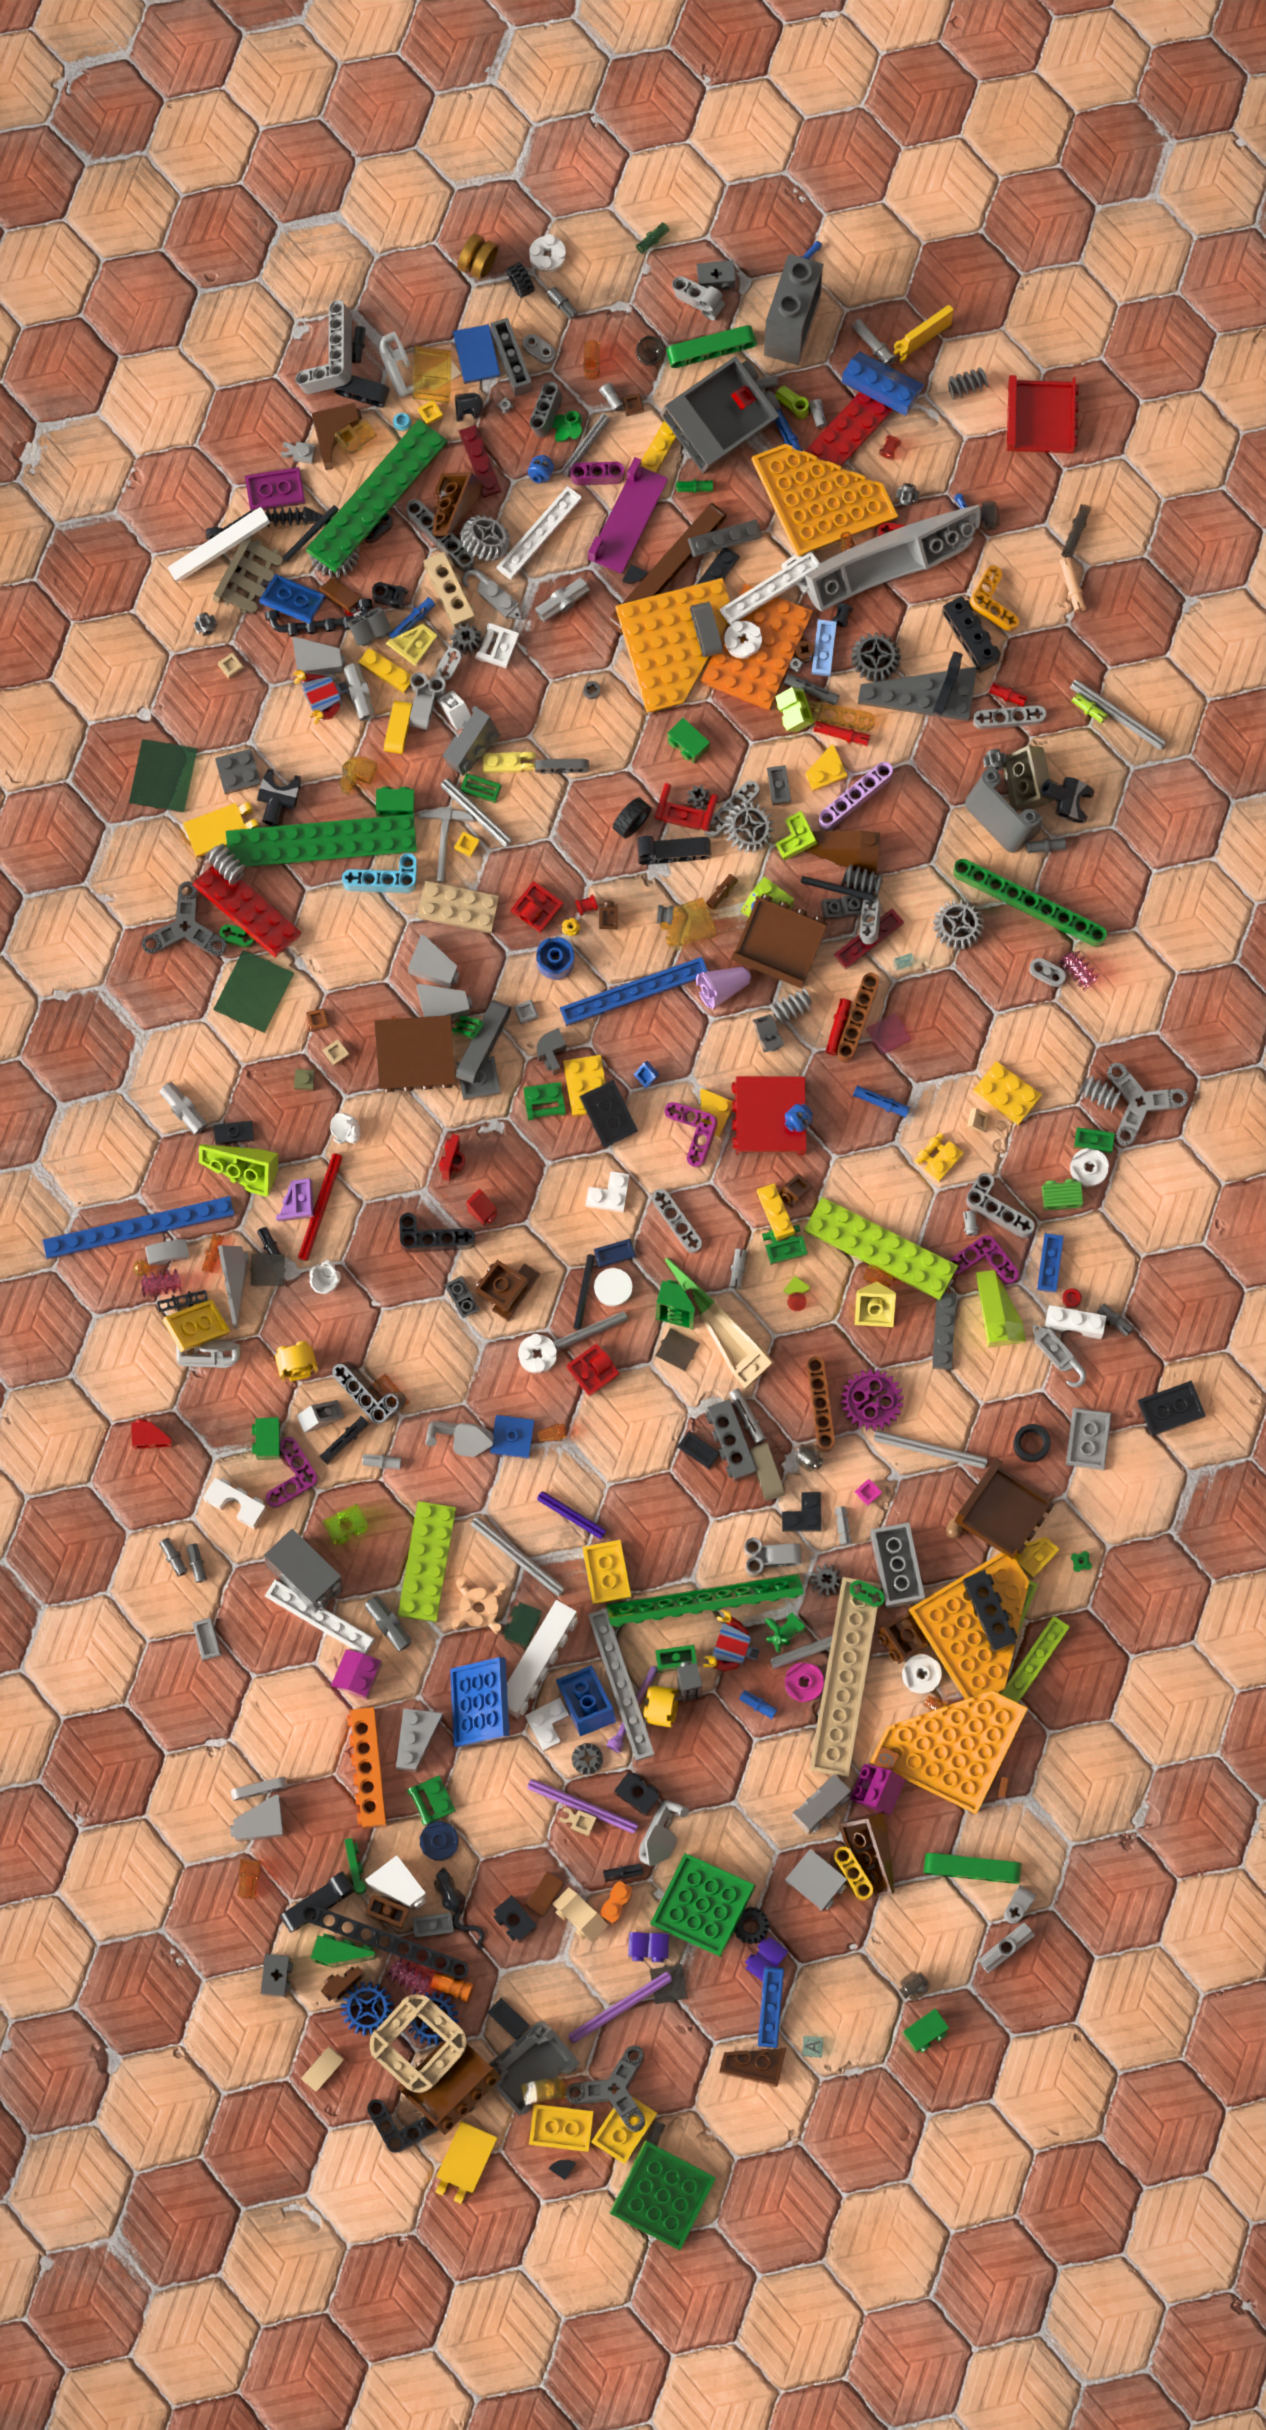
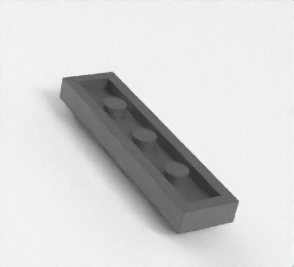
M755 519L689 538L688 542L693 557L761 538L762 534L758 521Z
M944 1293L941 1300L936 1299L932 1369L952 1370L956 1293Z

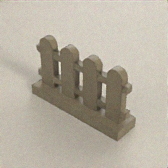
M253 535L242 541L212 598L217 603L221 599L225 600L224 604L227 606L231 603L242 609L241 613L244 615L246 612L253 614L257 611V604L252 601L254 596L261 598L266 590L261 586L262 581L271 582L274 577L273 571L269 570L270 566H280L283 560L281 555L277 554L279 550L275 548L273 551L260 545L261 541L258 539L256 542L252 541ZM246 551L250 553L248 558L244 557ZM254 556L266 561L265 567L252 561ZM238 567L242 569L239 574L235 572ZM248 572L258 577L257 582L244 577V574ZM229 583L233 584L231 590L227 588ZM239 587L250 593V595L246 598L235 591Z

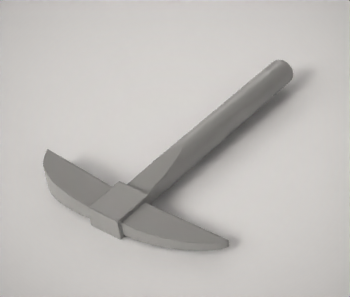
M442 808V810H431L418 816V818L441 819L442 821L437 882L443 883L445 879L449 821L474 822L473 817L469 813Z

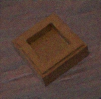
M640 393L622 397L626 416L644 412Z

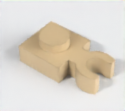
M564 1808L563 1811L567 1812L569 1817L567 1819L560 1817L559 1821L564 1824L572 1823V1830L589 1837L597 1818L580 1810L575 1815L569 1808Z

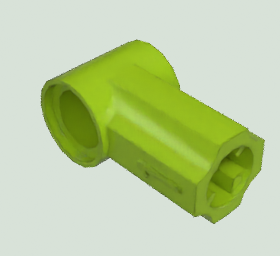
M785 385L777 390L775 397L778 402L793 412L795 418L804 419L808 416L809 403L805 397L798 396ZM798 406L805 407L802 410L797 409Z

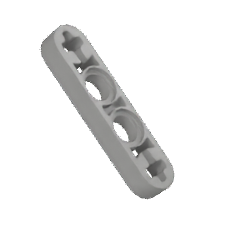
M1041 706L980 710L974 714L973 724L978 729L1038 725L1044 722L1046 711ZM1038 711V713L1040 714V719H1036V716L1030 715H1035V712ZM1020 712L1024 715V719L1017 721L1013 715ZM1027 712H1029V720H1027ZM1003 714L1006 719L1004 722H997L995 716ZM990 715H992V723H990ZM979 716H983V719H986L984 723H980V720H978Z
M751 780L745 782L713 815L710 827H714L718 821L719 824L716 826V832L704 831L705 835L712 839L718 837L726 829V827L721 825L728 822L727 820H722L720 814L722 812L729 813L731 809L735 811L733 805L735 799H741L748 806V803L758 796L759 785ZM747 787H754V793L749 792L747 794L748 800H746L744 795L747 793Z
M664 1189L655 1190L652 1194V1202L684 1248L691 1254L698 1253L701 1250L702 1241L668 1192ZM658 1194L665 1196L664 1202L667 1206L663 1210L661 1209L664 1207L663 1203L660 1200L656 1201ZM674 1209L677 1215L675 1218H668L666 1211ZM684 1224L688 1230L686 1233L681 1234L677 1231V1226ZM690 1235L693 1242L697 1241V1248L689 1247L690 1241L686 1237Z

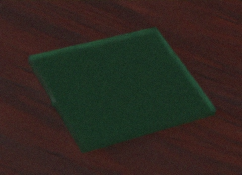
M142 739L129 803L184 813L198 749Z
M243 950L213 1010L236 1020L238 1023H243L265 1033L294 972Z

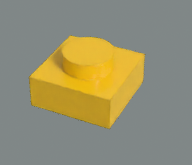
M434 400L418 408V412L427 426L443 418V414Z
M463 831L454 849L471 858L480 843V839Z

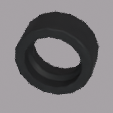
M1027 1424L1021 1427L1013 1441L1016 1455L1026 1462L1042 1460L1048 1454L1051 1445L1048 1432L1042 1426L1036 1424ZM1028 1432L1039 1434L1043 1440V1447L1036 1454H1028L1021 1447V1438Z

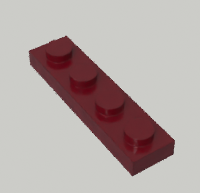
M473 425L459 430L460 438L474 474L483 485L481 489L483 497L486 498L500 493V485L477 426Z
M890 909L880 917L878 939L874 943L865 944L862 942L860 935H857L838 950L834 957L847 970L904 925V921L893 909Z

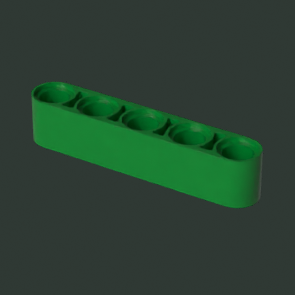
M746 325L671 345L666 349L671 368H679L753 348L757 345V340L752 326Z
M925 1853L924 1874L1020 1884L1022 1863Z

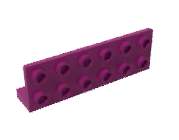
M634 457L627 471V480L599 537L595 536L588 551V560L620 574L623 573L668 481L667 477L641 467V459Z

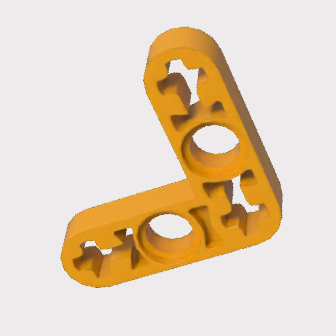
M991 565L984 571L969 601L970 606L1005 631H1013L1019 625L1018 617L991 598L1002 578L1001 569L996 565ZM994 573V578L990 580L989 578ZM982 584L987 585L990 591H985L982 588ZM991 608L996 609L998 615H993Z

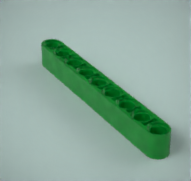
M959 859L955 862L953 875L959 881L1093 947H1100L1104 944L1107 936L1104 927L967 859ZM965 867L967 871L962 873L957 868ZM981 875L984 879L977 881L974 876ZM997 883L1001 888L994 889L991 885ZM1015 892L1018 896L1012 898L1008 895V893ZM1032 900L1034 905L1028 906L1025 901ZM1048 908L1051 910V913L1044 914L1042 909ZM1066 917L1068 922L1063 923L1059 918ZM1082 925L1085 927V930L1078 931L1076 926ZM1093 934H1100L1102 936V939H1095L1093 937Z

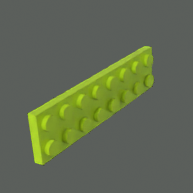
M823 1197L820 1199L804 1228V1232L938 1300H941L958 1269V1265Z

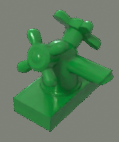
M793 1612L786 1617L787 1622L782 1627L774 1619L765 1618L764 1620L775 1632L773 1637L768 1636L766 1640L768 1643H773L777 1653L781 1652L782 1645H790L789 1640L797 1633L802 1635L806 1631L804 1624Z

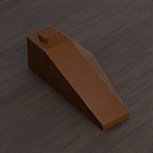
M472 472L442 473L436 488L438 497L435 502L436 515L433 520L432 534L434 536L450 535L477 501L483 485Z
M812 831L818 844L806 849L805 852L832 861L838 866L848 868L852 864L854 871L859 866L860 873L867 869V874L870 875L874 871L876 875L880 832Z
M883 1813L868 1814L840 1823L839 1828L847 1848H851L857 1862L865 1871V1875L870 1881L876 1896L893 1894L894 1883L889 1834Z

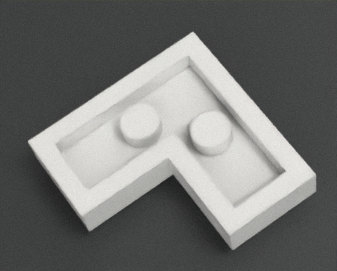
M611 1171L608 1190L589 1187L586 1207L624 1213L630 1174Z
M558 1698L525 1715L543 1751L560 1743V1739L552 1724L568 1717L569 1714L561 1699Z

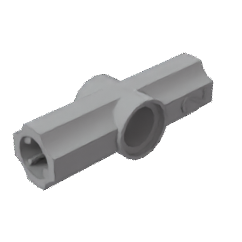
M580 577L566 588L557 589L548 600L537 606L535 611L539 618L546 622L559 612L569 610L575 601L589 593L590 589L587 583Z
M359 663L347 665L344 667V673L348 681L350 697L355 704L359 720H370L375 717L370 701V692L366 681H364Z
M172 1081L165 1084L159 1090V1093L171 1106L173 1113L180 1121L186 1124L194 1135L201 1133L208 1126L196 1111L193 1103L187 1096H183Z
M1022 1923L980 1957L978 1962L989 1974L1035 1935L1025 1923ZM1001 1944H1010L1011 1952L1004 1953L1001 1950Z

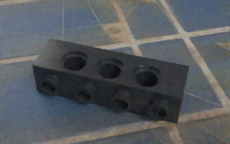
M983 1570L964 1578L963 1585L993 1654L1016 1644L1015 1639L1018 1637L1015 1629L1010 1628L1007 1622L1010 1620L1007 1611L1002 1610L1000 1606L1002 1600L998 1591L994 1592L992 1585H994L992 1576L986 1574V1571ZM986 1589L989 1595L982 1598L978 1595V1591ZM987 1607H994L997 1613L990 1616L986 1613L985 1609ZM995 1625H1002L1004 1632L998 1634L994 1631L993 1627Z

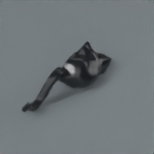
M442 1867L436 1874V1880L434 1881V1887L442 1897V1905L445 1909L455 1912L452 1920L453 1926L457 1930L475 1931L479 1934L480 1938L477 1945L481 1949L483 1948L481 1943L484 1939V1931L478 1926L462 1925L459 1923V1917L464 1912L466 1898L461 1891L455 1888L454 1880L447 1872V1869Z

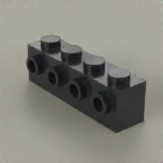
M960 596L943 605L942 614L973 664L977 667L978 672L981 673L998 664L1001 653L996 645L993 646L991 643V636L988 631H984L981 627L982 623L978 615H974L971 611L970 602L965 600L963 596Z

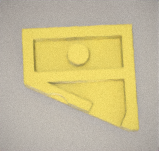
M421 624L388 640L386 644L413 665H416L437 634L424 624Z

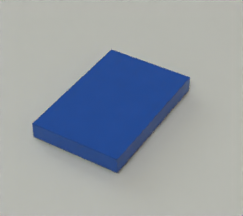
M489 324L453 331L464 384L500 377Z
M275 574L261 596L259 603L310 624L325 601L326 595Z

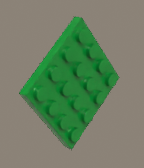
M684 1853L650 1925L721 1958L756 1886Z
M644 2141L609 2214L680 2251L716 2177L654 2144Z

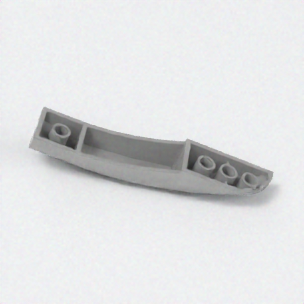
M975 505L901 527L854 546L818 564V569L805 575L808 584L806 591L810 600L822 612L873 586L916 571L927 570L966 549L974 539L973 535L976 528H979L980 506Z

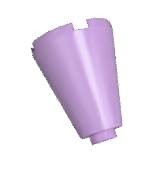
M744 967L701 972L696 976V984L701 986L702 991L699 994L704 1004L708 1008L712 1007L713 1009L750 983L751 975L749 970Z

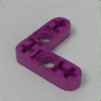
M676 1102L668 1103L664 1110L668 1118L696 1127L687 1155V1162L693 1167H702L706 1162L718 1126L717 1118L712 1114ZM671 1108L683 1112L682 1116L670 1112ZM693 1111L696 1118L694 1121L689 1122L687 1114ZM710 1118L712 1125L707 1126L706 1123L700 1122V1119L709 1120ZM705 1135L707 1142L705 1145L700 1146L698 1138ZM695 1148L704 1149V1151H699L698 1153V1150H695ZM698 1154L700 1161L695 1162L692 1158Z
M989 1235L982 1236L949 1260L955 1264L961 1262V1256L964 1260L954 1276L962 1274L983 1258L988 1261L1006 1284L1015 1283L1019 1275L1017 1268L995 1239ZM984 1240H985L986 1242H989V1241H990V1242H991L990 1248H989V1249H988V1247L983 1248V1249L981 1250V1252H982L983 1254L981 1255V1254H980V1251H979V1248H981V1247L983 1246V1241H984ZM974 1251L977 1258L975 1260H968L966 1253ZM1000 1255L1003 1257L1004 1262L997 1265L993 1262V1257ZM1006 1263L1008 1264V1266H1006L1007 1271L1009 1273H1011L1012 1271L1014 1272L1013 1279H1011L1010 1277H1005L1007 1273L1003 1267L1006 1265Z
M292 1437L283 1438L280 1442V1449L294 1471L295 1476L267 1493L266 1501L272 1508L284 1505L311 1489L317 1483L315 1471L296 1440ZM286 1442H289V1444L293 1443L292 1449L296 1454L291 1456L289 1449H284ZM298 1457L304 1460L303 1466L299 1468L293 1465L294 1459ZM306 1469L308 1476H314L311 1483L308 1481L304 1482L305 1476L301 1471ZM289 1484H295L297 1491L290 1494L286 1491V1487ZM283 1489L287 1498L284 1499L282 1495L278 1498V1503L270 1502L272 1499L271 1495L278 1496L281 1494L279 1490Z

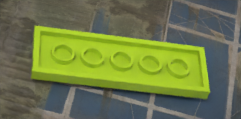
M417 1502L398 1617L437 1623L456 1507Z

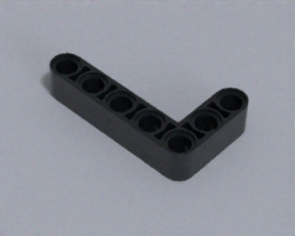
M371 2100L367 2106V2111L387 2148L393 2154H399L440 2131L437 2127L432 2130L426 2128L425 2124L428 2120L426 2116L399 2131L381 2100ZM374 2104L382 2106V2111L379 2114L371 2112V2107ZM475 2106L466 2115L471 2113L474 2110ZM385 2121H389L392 2124V2128L388 2132L381 2130V2124ZM411 2129L419 2131L417 2139H409L408 2132ZM393 2139H399L402 2143L401 2147L397 2150L392 2149L390 2146Z

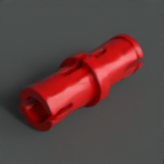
M995 682L992 683L989 693L1003 698V701H1010L1021 707H1024L1028 697L1013 691L1011 687L1006 688Z

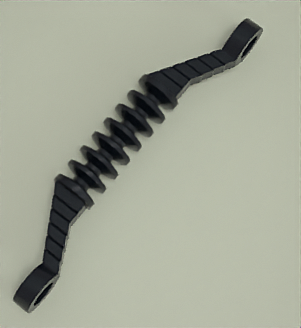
M306 506L303 507L302 512L296 507L295 513H293L291 507H289L287 513H285L283 508H281L280 514H278L276 508H274L273 514H270L269 509H266L265 513L269 521H273L275 527H277L278 521H281L282 526H285L286 521L292 526L293 520L296 521L297 526L300 525L301 520H303L305 525L314 524L323 516ZM254 510L247 512L224 528H207L206 538L212 539Z

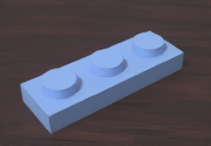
M818 620L811 675L830 677L836 621Z

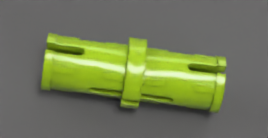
M1079 692L1075 695L1076 698L1072 699V703L1084 710V714L1092 716L1100 724L1104 722V719H1107V713L1099 709L1095 702H1090Z

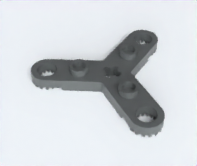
M185 881L179 885L176 921L145 936L142 940L143 950L148 954H156L186 939L209 954L219 957L226 952L227 945L223 938L196 922L197 889L190 881ZM185 887L193 889L190 896L183 895L182 891ZM187 923L190 928H187V931L184 932L183 928L180 927ZM150 940L157 942L156 947L153 949H149L146 946ZM216 942L222 944V948L219 951L212 949V945Z
M632 2045L627 2047L628 2049L625 2050L608 2080L571 2083L566 2088L565 2095L572 2104L610 2101L628 2130L638 2132L645 2126V2118L627 2090L641 2067L645 2055L639 2046ZM638 2052V2059L634 2061L629 2059L631 2053ZM614 2086H617V2088L620 2089L616 2091V2094H613L612 2091H610L613 2090ZM575 2089L581 2091L578 2098L571 2097V2092ZM633 2117L640 2118V2123L636 2124V2126L630 2124V2120Z

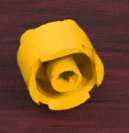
M307 1341L298 1342L295 1346H282L277 1349L278 1353L275 1355L281 1380L285 1381V1378H289L290 1381L302 1380L310 1377V1372L315 1370V1373L318 1371L313 1347L308 1345Z
M656 1685L648 1688L647 1698H649V1705L644 1708V1717L648 1724L673 1727L671 1722H675L678 1701L675 1700V1695L679 1696L678 1689Z

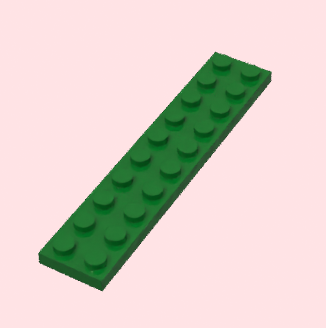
M418 419L306 548V552L336 573L447 445L448 440Z
M413 814L225 831L227 849H230L228 856L234 854L235 858L233 861L239 859L240 863L238 866L244 864L245 868L417 852Z
M792 1574L606 1604L610 1626L619 1627L630 1622L642 1623L649 1619L661 1620L667 1616L680 1617L686 1613L699 1614L705 1610L718 1611L723 1607L729 1606L737 1608L742 1604L748 1603L756 1605L766 1600L774 1602L785 1597L797 1598L799 1595H804L799 1574Z

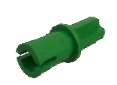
M694 479L693 481H677L676 491L694 492V494L696 492H713V480L700 481Z

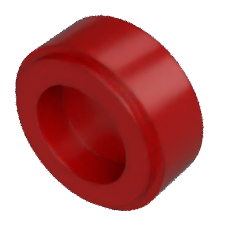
M1074 1288L1067 1289L1062 1296L1063 1304L1071 1309L1078 1307L1082 1300L1081 1293Z

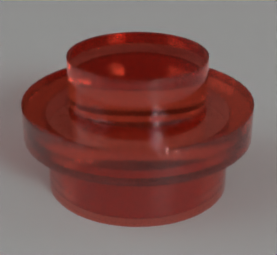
M800 1292L790 1294L787 1299L788 1307L793 1311L803 1310L807 1303L806 1297Z

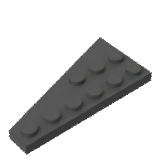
M977 667L959 670L942 716L933 713V709L945 681L947 671L861 684L858 704L969 721Z

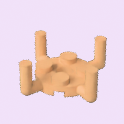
M457 1579V1588L464 1596L459 1604L461 1618L452 1621V1628L458 1630L467 1623L470 1626L480 1628L489 1626L495 1634H500L501 1626L494 1620L499 1610L497 1598L505 1593V1584L499 1583L498 1588L493 1592L484 1588L469 1590L464 1584L463 1579ZM482 1603L485 1606L484 1611L476 1613L473 1609L475 1604Z

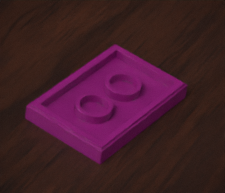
M300 467L245 475L250 511H255L260 507L266 510L305 504Z

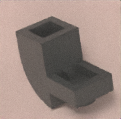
M771 1014L752 1020L764 1053L776 1051L784 1045Z
M559 1028L544 1034L537 1044L538 1061L546 1059L544 1064L548 1071H552L553 1075L560 1073V1066L555 1055L566 1050V1043Z

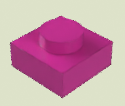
M870 1479L866 1480L854 1492L867 1507L882 1494Z

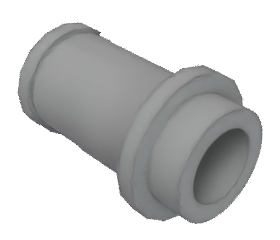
M972 1210L963 1212L965 1221L964 1232L967 1236L977 1235L979 1227L976 1224V1213Z

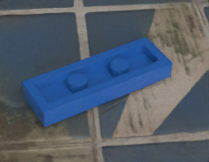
M1044 1234L1037 1284L1038 1291L1056 1293L1064 1236Z

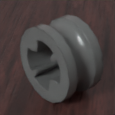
M595 681L587 682L583 690L584 696L588 699H596L600 694L599 684ZM591 686L595 687V690H597V692L589 694V690L587 691V688L590 689Z

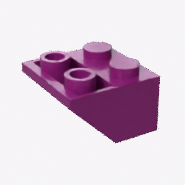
M864 1764L849 1800L876 1812L891 1815L906 1779L891 1770Z

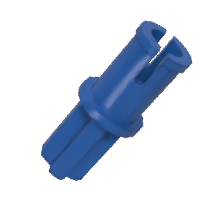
M744 1690L739 1698L740 1701L754 1708L755 1712L759 1711L771 1720L778 1710L763 1701L764 1698L760 1699L747 1690Z

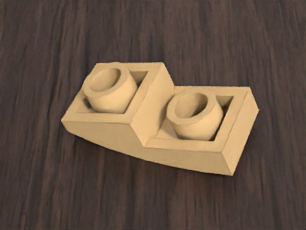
M329 2046L301 2079L316 2092L342 2063L344 2058Z

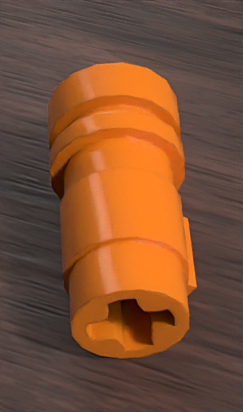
M436 1972L432 1979L431 1987L448 1995H453L455 1999L461 1998V2001L468 2003L474 1989V1984L465 1983L464 1980L458 1981L455 1977Z

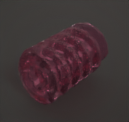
M1080 950L1070 951L1062 957L1059 964H1064V970L1070 969L1068 974L1070 976L1074 975L1073 980L1075 982L1079 981V987L1084 986V992L1097 981L1100 974H1092L1095 968L1088 969L1090 962L1083 963L1085 956L1078 957L1081 952Z
M174 1269L173 1275L170 1274L169 1270H166L165 1276L159 1271L157 1277L151 1272L150 1278L147 1277L146 1273H143L141 1284L144 1298L147 1292L150 1297H153L154 1291H156L158 1296L161 1295L162 1290L166 1295L169 1294V1289L172 1290L173 1294L176 1293L177 1288L182 1292L180 1274L176 1269Z
M403 1958L397 1960L386 1978L392 1975V1982L399 1979L398 1986L406 1983V1991L412 1987V1995H415L417 1992H419V1995H423L430 1984V1975L428 1974L423 1978L422 1970L416 1974V1966L409 1969V1962L402 1965Z

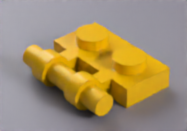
M941 1133L932 1137L924 1150L921 1149L918 1157L914 1160L919 1166L925 1161L928 1165L924 1171L937 1182L941 1181L964 1154L950 1141L943 1146L940 1142L945 1137ZM937 1149L939 1153L934 1158L930 1157V1153Z

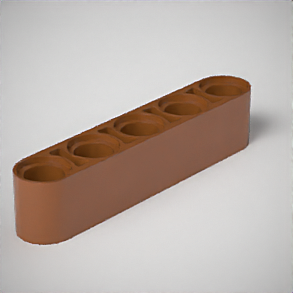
M867 973L862 978L838 1046L837 1057L843 1063L852 1061L879 986V977L875 973ZM872 980L875 982V985L870 987L865 982ZM862 997L868 998L869 1002L863 1004L859 1001V999ZM861 1015L863 1020L856 1021L853 1016ZM855 1032L857 1037L850 1038L847 1033ZM843 1049L850 1050L851 1054L845 1056L841 1053V1051Z
M814 1356L807 1362V1377L816 1443L820 1451L829 1452L834 1447L835 1437L825 1364L822 1358ZM812 1363H818L821 1366V1368L817 1371H814L811 1369L810 1365ZM821 1382L823 1388L815 1389L813 1383ZM822 1400L826 1403V1406L818 1408L815 1403ZM825 1419L829 1424L826 1427H821L818 1421ZM823 1438H828L831 1444L824 1446L820 1441Z

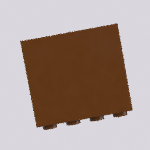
M762 893V896L758 895L755 898L756 901L731 960L802 988L828 924L825 923V919L816 915L814 918L807 915V911L800 908L793 910L789 908L790 904L783 901L776 903L772 901L773 897Z
M451 1015L374 1020L379 1089H383V1092H395V1088H402L403 1091H412L417 1086H421L422 1090L433 1089V1085H440L441 1088H452V1084H456Z
M996 1458L959 1511L954 1522L1013 1560L1017 1554L1021 1556L1025 1550L1026 1545L1024 1543L1026 1540L1030 1542L1036 1531H1034V1528L1036 1526L1040 1528L1044 1522V1513L1049 1514L1055 1504L1052 1501L1055 1495L1053 1494L1050 1499L1043 1496L1000 1468L1003 1462Z
M443 2040L437 2046V2048L416 2068L418 2072H420L421 2069L431 2060V2058L441 2049V2047L446 2043V2041ZM467 2044L464 2054L429 2091L423 2093L412 2092L403 2084H400L397 2088L446 2135L502 2077Z

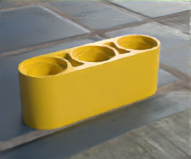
M394 700L384 743L385 752L403 754L413 703Z
M847 1847L838 1848L834 1854L836 1865L847 1879V1883L855 1896L861 1901L868 1900L873 1893L870 1881L851 1850ZM845 1852L848 1854L849 1859L842 1862L838 1859V1854ZM856 1869L859 1876L852 1879L849 1877L848 1871ZM866 1886L869 1889V1894L866 1896L860 1895L858 1888Z

